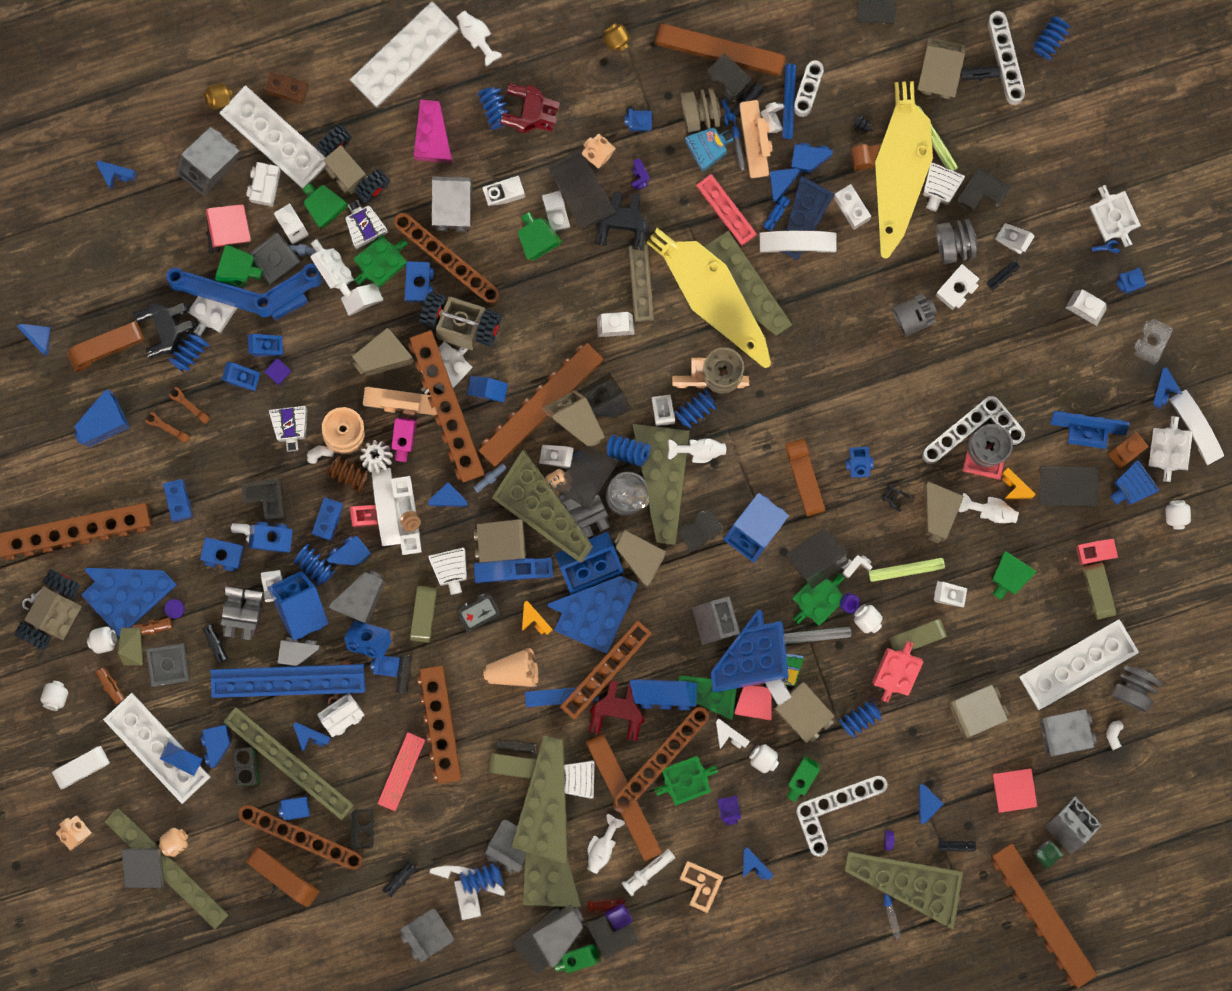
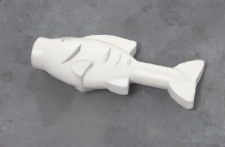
M466 11L457 16L464 37L471 42L473 48L479 46L486 55V66L502 56L501 53L492 51L485 42V37L489 36L490 32L482 21L475 19Z
M704 438L697 441L690 439V445H677L674 441L668 440V459H672L677 453H690L693 455L692 462L706 463L713 458L726 454V444L712 439Z
M963 493L964 498L959 512L972 509L982 512L980 518H988L994 521V523L1017 522L1019 512L1013 510L1003 500L988 497V503L980 504L972 502L969 496Z
M607 814L609 827L604 837L599 839L593 836L588 846L587 870L596 874L611 858L612 848L616 844L615 841L611 840L615 829L625 824V821L616 819Z

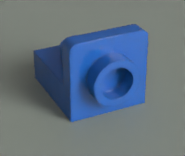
M629 109V114H625V126H629V131H652V111H633V109Z
M1140 268L1119 274L1118 280H1116L1119 290H1123L1124 294L1146 286Z
M383 656L382 659L372 658L371 670H374L376 675L398 677L400 658Z

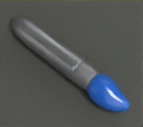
M733 126L732 137L734 139L738 165L741 171H745L746 162L741 144V133L737 126Z

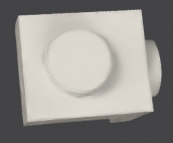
M776 102L766 105V109L760 113L765 118V122L769 124V133H777L783 130L776 112L783 109L784 105L776 104Z
M857 555L853 561L849 559L842 567L845 570L842 574L849 578L860 564L870 571L872 569L871 561L864 555L861 557Z
M280 570L261 573L265 602L273 601L267 587L282 580Z

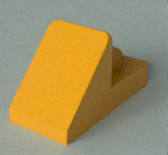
M1009 468L1001 474L1004 477L1002 479L1003 482L1009 487H1014L1005 499H1032L1036 495Z
M526 601L524 603L522 631L535 621L537 624L534 627L541 635L544 632L549 635L553 629Z

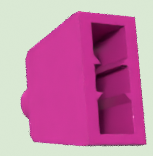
M397 417L395 419L392 449L396 450V461L406 462L407 453L413 450L418 419ZM401 437L406 439V445L400 442Z

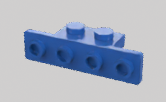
M1054 411L1050 421L1051 425L1069 427V444L1103 449L1107 447L1108 433L1125 436L1129 428V422L1070 414L1063 411Z

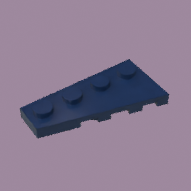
M801 176L786 231H814L830 204L834 193ZM803 251L781 252L798 261Z

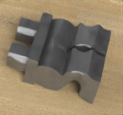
M592 481L576 488L580 497L584 500V506L579 502L575 489L559 496V499L587 538L594 535L590 528V525L597 523L600 532L609 528L608 515L599 495L595 492L596 489Z
M226 587L225 595H227L228 599L223 606L221 625H224L223 636L234 637L237 627L243 628L241 639L252 640L255 630H258L264 592ZM246 598V604L243 606L242 600Z

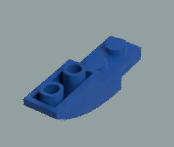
M552 558L519 559L474 564L475 583L553 577Z

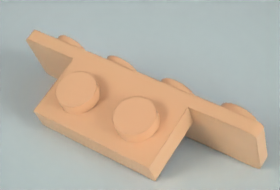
M758 100L741 102L739 107L750 178L768 176L767 156H770V152H772L771 141H768L767 137L769 124L765 122V118L760 116Z
M692 358L691 376H672V385L677 388H687L688 386L706 388L707 386L703 380V367L706 358ZM726 370L720 371V376L726 374ZM743 376L737 388L749 386V376Z
M365 387L364 406L383 408L385 412L395 413L396 410L403 411V414L414 415L415 413L437 414L436 408H431L428 397L431 395Z

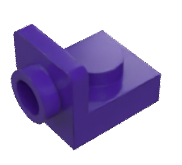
M639 158L633 161L634 167L631 168L635 177H640L639 180L631 183L633 190L636 188L641 190L647 187L648 182H650V178Z
M737 796L718 799L722 822H726L727 825L737 824V819H741Z

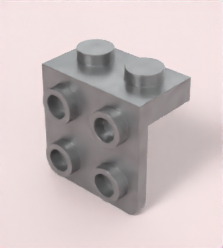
M503 820L485 850V854L488 855L486 858L495 864L498 861L503 863V868L511 873H514V871L519 873L525 860V851L512 848L518 826Z
M431 909L400 929L402 940L405 944H410L412 956L416 961L419 959L420 962L454 941L452 934L435 909Z

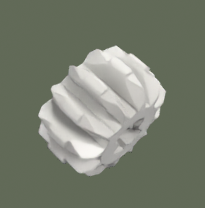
M374 440L373 445L366 443L368 448L361 449L364 455L360 456L361 461H364L362 463L363 467H368L369 472L375 469L379 473L380 468L387 470L385 465L392 463L390 458L393 457V454L389 452L391 448L385 446L383 441L378 444Z

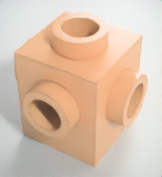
M598 134L594 138L590 137L585 142L584 147L586 148L582 155L599 169L609 160L616 148L606 138Z
M77 815L71 820L66 818L60 823L61 828L56 832L60 840L70 851L84 842L91 834Z

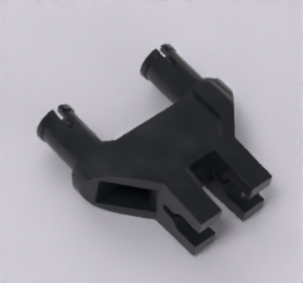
M614 192L611 207L603 212L595 221L597 233L594 244L600 245L601 243L602 246H606L608 230L610 229L626 230L635 233L632 249L638 250L639 245V250L643 251L645 249L646 234L650 232V228L639 212L640 195L632 194L630 208H622V193Z
M150 302L147 308L133 313V317H136L134 320L138 324L150 318H153L161 341L156 345L146 348L150 359L164 353L172 354L178 347L183 334L197 329L194 321L191 322L189 320L179 324L177 319L178 316L190 312L188 304L182 303L168 308Z

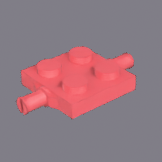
M906 641L903 651H895L888 648L885 651L872 681L875 686L885 689L881 698L884 702H889L893 692L909 696L923 664L922 659L910 654L914 645L912 642Z

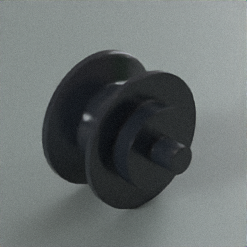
M865 114L857 119L854 117L852 120L855 122L853 125L855 126L854 131L857 129L862 130L861 135L864 132L873 131V128H871L872 119L868 121L864 119Z

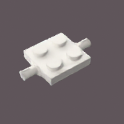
M1105 185L1098 188L1103 199L1089 208L1104 241L1121 237L1124 247L1132 245L1128 233L1141 225L1126 192L1109 195Z
M318 240L313 241L311 245L316 252L310 257L330 289L338 288L345 298H348L352 295L347 287V284L353 281L351 271L344 265L340 254L334 248L325 250Z
M198 296L190 308V312H188L200 322L194 333L201 336L206 327L213 328L221 333L237 308Z
M443 342L439 347V351L454 388L472 369V366L465 361L463 356L468 349L462 350L463 347H460L456 350L451 348L446 342ZM431 365L427 368L429 376L434 377L437 375L438 369L436 366ZM437 383L434 386L440 389L442 392H444V386L442 384ZM429 389L424 392L426 395L429 393Z
M1171 416L1170 428H1154L1149 466L1163 469V481L1171 482L1172 471L1178 469L1188 470L1193 432L1178 429L1179 417Z

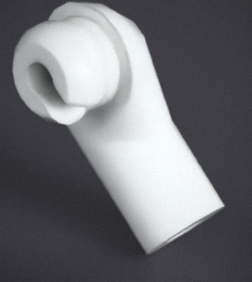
M319 445L307 453V461L315 464L321 456L333 458L334 452L326 446Z
M233 523L231 526L232 533H244L249 543L251 526Z

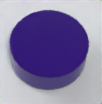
M852 593L845 594L840 601L841 609L847 613H854L860 604L859 598Z
M172 599L166 603L165 613L168 617L177 619L184 614L185 607L181 601Z
M885 830L884 850H892L894 847L893 831Z

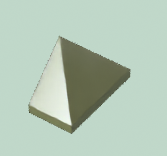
M141 627L121 628L118 654L123 665H143Z

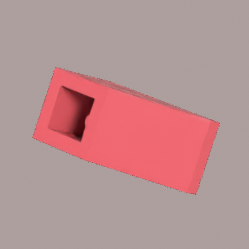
M1114 539L1076 546L1080 565L1118 558Z

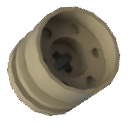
M713 87L708 88V97H705L704 90L700 89L699 99H696L693 91L681 93L683 114L688 133L700 131L701 121L705 122L707 129L711 128L710 120L712 119L715 128L720 127V107Z
M718 348L712 351L706 357L703 367V380L706 386L720 394L735 390L740 385L744 373V362L741 356L730 348ZM726 370V374L723 376L719 375L720 371Z

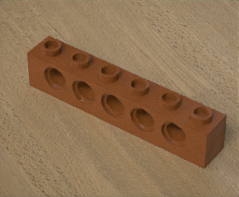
M637 621L560 707L576 720L610 680L614 678L649 639L652 633Z
M444 666L420 669L417 679L419 686L422 685L423 693H420L422 705L425 704L426 712H423L425 724H429V731H426L428 743H432L433 750H429L431 762H435L436 769L432 770L434 781H438V784L462 781ZM431 682L438 684V690L434 693L428 691V684ZM434 701L441 703V709L437 712L431 709V704ZM437 720L444 722V728L441 731H437L434 728V723ZM440 739L447 741V747L444 750H440L437 747V742ZM443 758L450 760V767L447 769H443L440 766V761Z

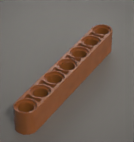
M659 24L654 41L656 45L775 76H781L786 58L784 55L666 24Z
M400 213L395 217V227L401 234L488 305H495L499 301V292L495 286L406 213ZM401 219H407L408 225L400 227L398 222ZM421 231L423 233L422 238L414 239V232ZM430 243L438 245L437 249L433 252L427 249ZM445 255L452 257V261L448 264L442 262V258ZM464 267L467 269L465 275L459 276L456 273L457 269ZM474 279L481 281V285L478 288L471 286V282ZM487 292H495L496 297L493 300L486 299Z
M701 707L694 709L621 790L613 801L616 811L623 813L629 810L698 733L709 718L706 709ZM694 714H702L704 721H696ZM688 727L691 730V735H683L682 728ZM675 741L679 748L677 750L670 749L669 742ZM659 755L665 757L666 763L659 764L656 761V757ZM643 771H652L653 778H645ZM632 784L639 785V793L631 791L630 787ZM618 799H626L628 805L626 807H620L618 805Z
M602 733L586 741L615 799L628 783ZM618 799V805L620 807H626L628 805L626 799ZM636 801L629 810L621 814L646 862L662 854V851Z
M246 805L239 810L238 815L241 821L346 868L354 870L360 868L364 860L360 853L259 808ZM247 808L253 812V817L249 820L243 815ZM264 816L269 817L271 820L268 827H264L261 824V819ZM282 824L288 827L286 835L279 833V826ZM299 832H303L306 835V840L303 843H299L296 839V835ZM318 839L324 844L323 849L320 851L314 848V842ZM335 847L341 850V856L338 859L334 858L331 854L332 849ZM352 855H356L359 858L357 866H352L349 863V858Z

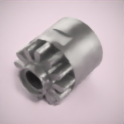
M923 293L892 307L895 320L905 337L936 322L934 315L937 314L934 303L930 298L926 300Z

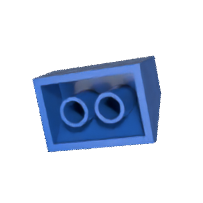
M608 532L589 539L593 547L583 563L577 561L564 550L554 554L571 594L624 573Z
M630 680L635 704H641V708L653 709V705H660V709H671V706H678V710H690V706L696 707L697 683Z

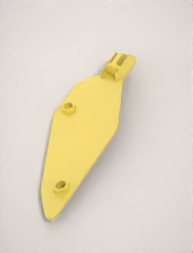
M910 81L911 100H907L906 82H902L903 100H899V84L894 82L896 107L875 162L880 246L883 258H888L904 237L933 159L931 121L915 105L914 81ZM887 227L893 229L891 234L886 233L885 229Z
M656 228L654 231L656 234H652L650 236L651 240L648 239L646 243L664 257L691 309L760 365L768 368L771 365L765 337L727 265L697 241L675 242L660 229ZM749 342L754 344L753 348L749 347Z

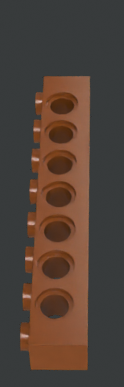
M432 330L411 337V342L408 343L411 354L415 353L418 359L414 362L418 372L422 371L424 378L421 381L424 389H429L431 396L428 397L431 408H436L437 414L434 415L438 426L442 425L444 432L441 433L443 441L450 446L451 450L448 451L451 462L455 461L457 468L454 469L457 479H462V482H466L485 475ZM424 347L431 350V356L427 359L422 358L420 355V351ZM431 365L436 366L438 369V373L434 377L427 374V368ZM437 383L444 386V392L440 395L436 394L433 390ZM444 401L449 402L451 405V410L447 413L442 412L440 409V405ZM451 419L458 423V427L454 431L447 428V422ZM458 437L464 440V446L460 449L453 445L454 439ZM465 455L471 459V464L467 467L462 466L460 463V458Z
M147 503L0 533V557L5 558V561L17 559L16 555L24 554V557L36 555L35 551L43 550V553L52 552L54 547L61 546L62 549L73 547V543L80 542L81 545L92 543V539L99 538V541L111 539V535L118 534V537L130 535V531L136 530L137 533L146 532L149 527H153L149 506ZM134 516L135 523L128 526L126 523L127 517ZM114 519L116 527L109 530L107 524L110 520ZM95 523L98 529L95 533L91 534L89 526ZM77 527L79 534L72 538L70 530ZM58 531L60 538L53 542L51 535L53 532ZM39 535L41 542L35 546L32 540L35 536ZM20 539L22 547L16 550L14 542Z

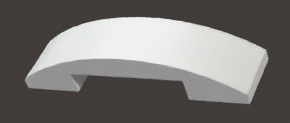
M821 231L760 233V252H836V233Z
M1184 390L1182 394H1177L1169 400L1178 416H1181L1187 429L1193 432L1192 437L1205 463L1209 465L1224 456L1223 451L1211 427L1188 391Z
M387 468V470L380 469L379 473L375 470L372 471L382 546L401 544L391 482V468Z
M411 477L391 479L402 555L421 552L419 528L413 532H407L399 522L403 513L407 511L416 512Z
M441 866L432 868L430 873L449 878L451 871L458 874L463 872L467 876L468 870L475 874V870L461 866ZM497 882L495 888L488 884V890L486 891L502 896L505 895V890Z

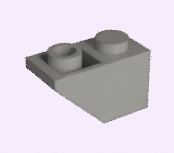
M286 637V641L281 640L278 663L300 666L319 652L321 646L316 645V641L305 640V643H297L298 639L293 640V638Z

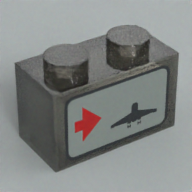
M483 593L475 598L476 602L472 604L467 602L458 607L459 611L456 613L467 633L502 615L491 594L486 595V593Z

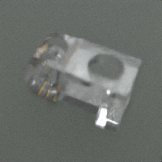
M619 476L612 487V501L631 507L644 508L648 505V489L643 485L627 483V478Z

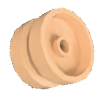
M341 407L330 411L324 417L322 434L327 447L334 453L343 455L358 450L363 444L365 438L364 424L356 411Z

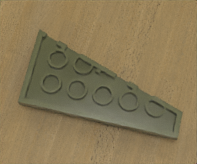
M729 231L704 246L727 265L749 309L759 324L775 336L792 326Z
M633 424L637 444L641 441L644 445L646 443L650 444L651 447L648 460L641 466L643 479L648 487L647 498L656 543L676 545L687 453H677L675 457L668 459V440L674 441L677 445H688L689 431Z
M522 450L492 499L522 519L577 561L583 563L593 547L527 452Z
M544 735L512 848L568 864L563 740Z
M525 852L523 905L567 907L571 904L572 907H581L569 863L566 864Z
M848 852L845 866L846 872L954 930L963 872Z

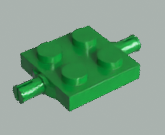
M381 235L353 259L362 272L353 279L354 282L359 286L368 279L378 288L384 285L407 265V261L400 254V250L408 245L407 242L402 238L397 244L393 245Z
M819 571L792 597L801 610L793 620L799 624L807 616L820 626L840 606L843 595L839 592L837 586L845 578L839 573L831 581Z
M698 756L669 766L663 771L665 785L654 788L655 792L662 789L663 791L656 793V795L659 796L668 792L676 806L710 793L708 776L718 773V770L710 772L717 767L715 765L705 769L701 765Z

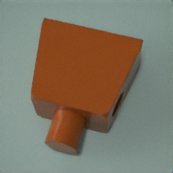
M1135 432L1108 455L1118 468L1121 469L1149 446Z

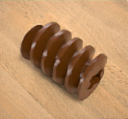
M339 455L331 463L326 476L330 473L331 479H335L338 476L339 483L345 479L344 485L347 487L352 483L351 489L355 490L358 487V493L360 494L368 480V470L361 473L360 466L354 470L355 463L347 466L348 460L346 459L341 463V456Z

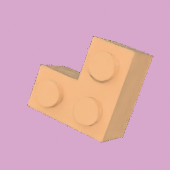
M687 861L680 879L697 887L690 905L708 913L723 876Z

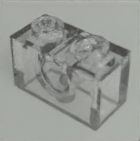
M1152 319L1150 322L1146 321L1141 331L1144 335L1141 340H1137L1133 348L1136 350L1134 355L1154 365L1157 364L1174 328L1155 319ZM1149 336L1156 338V345L1152 346L1148 343L1147 339Z

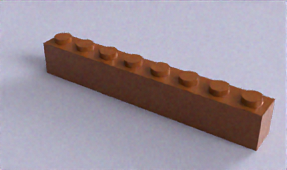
M588 343L585 346L581 344L574 351L576 355L572 359L568 357L561 364L563 368L560 371H554L547 378L549 381L544 386L541 384L534 391L535 395L531 399L527 398L521 403L520 406L522 408L517 413L514 411L507 417L508 422L504 426L499 425L493 431L495 435L490 440L486 438L479 445L481 447L479 452L495 468L548 417L543 412V407L576 390L604 362V359Z
M1010 843L991 855L993 867L996 871L1000 869L1004 875L1001 879L1007 888L1011 886L1014 893L1012 896L1018 904L1022 903L1025 908L1023 913L1026 918L1033 920L1035 932L1039 937L1043 936L1045 939L1044 946L1049 953L1053 952L1057 959L1054 961L1060 970L1064 969L1067 973L1065 978L1070 986L1074 985L1076 988H1079L1095 978L1097 974L1014 845Z

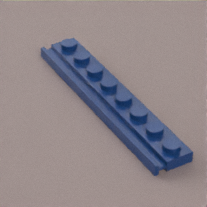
M364 664L210 670L212 698L365 692Z

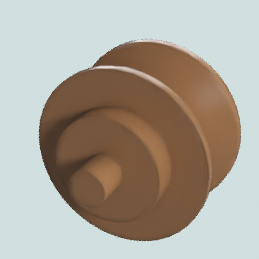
M414 511L403 513L399 519L403 529L407 532L417 530L421 524L420 518Z

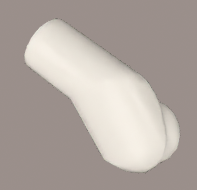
M1113 721L1106 732V737L1112 750L1121 747L1117 738L1120 730H1123V723L1121 721Z

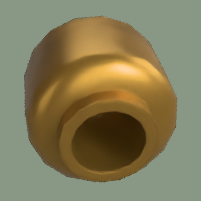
M614 23L603 31L605 34H603L602 38L611 51L618 50L621 52L628 47L627 43L630 41V35L622 24L617 25Z
M224 83L208 86L206 92L203 93L206 106H210L213 110L225 108L230 104V99H233L231 88H227Z

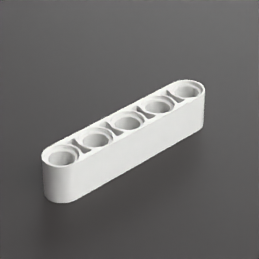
M996 11L989 18L988 28L997 64L1000 68V76L1006 99L1010 104L1017 105L1023 100L1025 89L1007 18L1003 12ZM999 18L1002 24L997 26L993 24L992 20ZM1003 36L1007 42L1001 44L997 41V37ZM1007 54L1011 57V61L1005 62L1001 56ZM1011 72L1015 74L1016 79L1009 80L1006 74ZM1018 91L1020 98H1013L1011 92Z

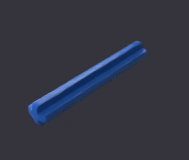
M786 64L782 134V137L785 139L793 137L795 64Z

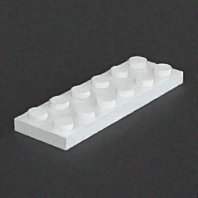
M431 2L350 80L378 107L459 29Z
M244 86L230 101V104L220 112L221 116L280 167L302 189L308 183H311L324 169L325 163L323 160L325 157L247 86Z
M1119 619L1021 675L1019 678L1037 709L1041 710L1138 654L1139 651Z
M133 693L103 719L182 804L211 778L201 766H199L195 776H192L160 759L168 742L182 749L184 748Z

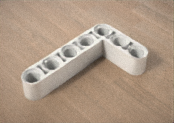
M991 396L983 400L927 446L922 455L926 463H936L988 419L992 424L1004 427L1010 434L1012 431L1019 432L1020 439L1013 440V445L1022 442L1025 432L996 397ZM986 402H994L996 405L995 410H988ZM972 414H979L981 421L979 423L973 422L971 419ZM1005 416L1008 419V424L1004 426L999 424L998 418ZM957 426H964L966 434L959 435L956 431ZM947 437L951 440L952 444L950 447L942 445L943 438ZM927 451H936L937 457L935 459H929L927 456Z
M875 776L798 805L796 809L797 816L813 855L823 856L828 849L817 816L884 792L887 789L886 779L881 776ZM876 779H880L883 782L881 790H875L873 787V782ZM857 786H862L865 789V794L862 797H858L855 794ZM840 792L845 793L847 796L846 802L842 804L836 799L837 794ZM821 799H826L829 802L826 810H821L818 807V802ZM804 805L809 806L811 809L809 816L806 817L800 813V808ZM809 824L817 826L816 834H808L807 826ZM816 842H821L824 845V850L821 853H816L813 850Z

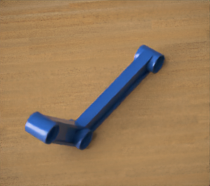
M307 264L302 271L264 294L254 293L181 271L179 268H171L166 274L167 281L174 291H183L259 314L261 317H269L274 310L310 288L317 287L322 283V275L315 264Z

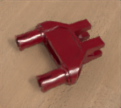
M509 82L506 94L520 97L523 100L521 115L517 117L503 112L500 124L514 127L520 133H527L537 128L552 132L556 124L557 117L555 115L560 102L545 98L534 86L526 85L523 87Z
M610 680L608 695L589 710L592 716L588 731L593 732L596 725L595 733L600 734L602 720L606 715L628 720L629 727L626 739L631 740L632 733L634 732L633 741H638L641 724L643 725L645 719L634 703L631 685L629 684L626 699L616 698L618 682Z

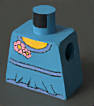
M715 128L685 137V142L702 172L727 154L725 144L733 141L728 130L718 135Z

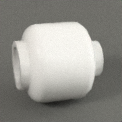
M1171 501L1166 506V523L1173 526V529H1184L1185 525L1191 522L1190 506L1185 504V501Z
M862 605L854 613V622L864 633H875L882 627L880 623L883 617L874 606Z
M109 627L94 629L87 638L88 647L97 654L111 651L117 644V635Z
M59 681L46 684L40 698L43 707L53 711L63 708L68 696V690Z
M757 745L749 756L751 765L762 773H767L769 770L773 772L779 764L777 761L778 753L767 745Z

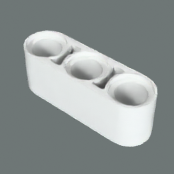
M811 61L806 67L794 105V111L800 117L807 116L811 111L824 69L819 61ZM812 67H816L820 73L813 75L809 70ZM811 85L814 91L807 93L804 90V86ZM806 103L808 109L802 111L798 108V104Z
M99 746L56 769L52 774L62 790L107 766L110 762L102 747Z

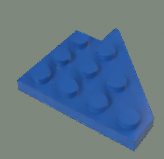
M86 568L85 571L95 582L81 595L120 637L121 628H130L132 625H135L171 592L177 584L165 571Z
M619 576L549 603L547 607L562 613L554 631L608 654L638 583Z
M758 610L711 671L713 691L720 692L789 678L783 623L779 621L764 624L763 612Z

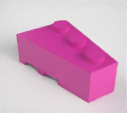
M420 100L414 149L415 160L453 164L440 102Z

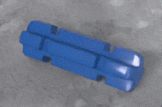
M785 196L780 197L778 204L775 205L768 216L769 219L763 224L765 229L768 231L773 230L775 223L778 222L783 214L784 208L790 202Z

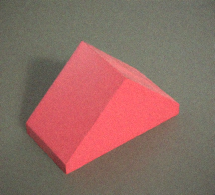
M376 505L350 507L352 526L354 528L379 525Z

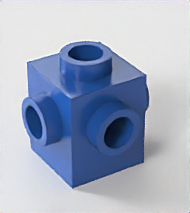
M849 448L846 470H850L851 478L870 477V469L874 468L873 457L869 455V448Z

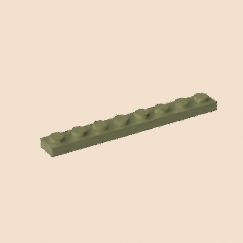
M237 707L224 720L227 726L341 820L355 806Z
M117 808L105 821L131 848H159L120 808ZM161 851L163 879L216 929L229 914L169 856H166Z

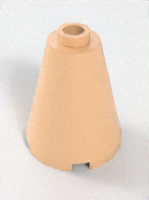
M531 648L524 649L487 664L486 669L483 670L484 679L488 680L489 684L537 686L535 683H538V666L532 660L535 657Z

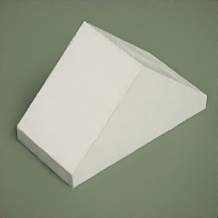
M374 283L357 287L351 291V296L348 298L343 296L341 298L349 316L384 301L378 287Z
M671 395L652 397L656 427L675 424Z

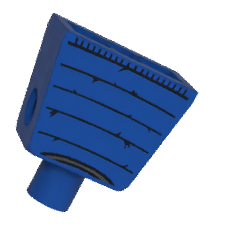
M1137 461L1114 482L1118 490L1111 494L1110 498L1116 505L1124 499L1128 505H1131L1155 494L1159 489L1141 463Z

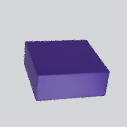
M278 358L265 371L278 385L292 372Z
M623 904L606 912V916L615 930L633 922L631 915Z

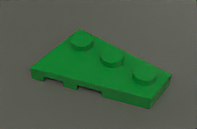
M679 675V681L697 683L696 704L733 720L736 688L714 692L712 679Z

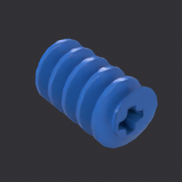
M1051 17V23H1047V29L1042 30V35H1039L1038 41H1035L1033 44L1034 51L1048 60L1052 59L1049 53L1056 54L1053 47L1060 48V44L1057 41L1064 42L1065 39L1061 35H1069L1066 28L1071 29L1065 21L1058 17Z
M494 87L484 89L478 93V96L482 97L480 103L484 104L482 108L487 111L485 116L490 118L488 124L492 125L491 130L505 126L500 124L503 112L509 113V110L502 109L507 104L500 103L504 96L497 95L501 92V89H495Z
M188 334L187 336L190 341L183 340L185 347L178 346L180 353L173 352L176 359H168L171 364L183 373V370H191L188 364H196L193 358L200 359L198 352L205 353L202 346H210L197 334Z
M705 388L703 389L704 394L701 392L697 393L698 399L695 397L691 398L693 404L686 401V408L683 406L679 407L680 413L675 410L673 411L679 421L690 429L692 428L691 421L697 424V417L704 419L703 412L709 415L710 407L716 410L715 402Z
M612 435L607 444V455L611 459L643 466L648 460L651 447L648 443L644 445L640 441L637 444L636 440L630 442L629 438L623 440L622 436L616 438V435Z
M307 544L297 554L294 564L301 563L299 567L301 570L307 568L305 574L309 575L312 573L310 579H317L316 585L319 586L327 582L334 575L336 569L330 572L329 570L332 565L324 566L326 560L319 561L320 554L313 556L315 549L313 548L308 551L309 544Z
M871 698V705L864 702L865 709L858 706V713L852 710L851 718L848 715H844L845 722L838 719L846 733L853 738L856 737L855 731L862 734V726L867 730L869 729L868 722L875 725L874 718L879 721L882 720L881 713Z
M491 863L490 870L484 865L482 872L475 868V874L468 870L467 876L460 872L465 894L466 890L470 895L473 894V888L480 892L481 886L484 890H488V884L495 888L496 882L500 886L503 885L498 864L497 868H495Z

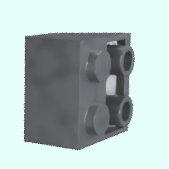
M730 596L692 607L702 645L740 634Z
M1076 797L1067 803L1045 825L1049 832L1071 855L1085 845L1102 826Z

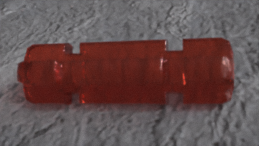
M622 898L615 901L614 899L598 900V902L588 901L587 907L590 912L612 910L621 904L625 906V900Z

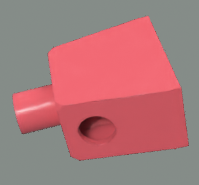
M764 683L743 687L734 714L771 720L770 690L763 687Z

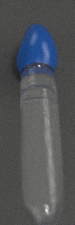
M884 893V905L886 906L894 937L899 940L900 929L892 906V898Z

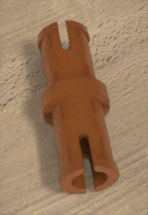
M170 617L155 621L152 619L143 624L132 625V627H141V636L146 634L155 635L156 632L173 629Z
M106 667L99 669L95 673L104 686L103 690L108 692L115 706L126 699L118 688L117 681L113 680Z

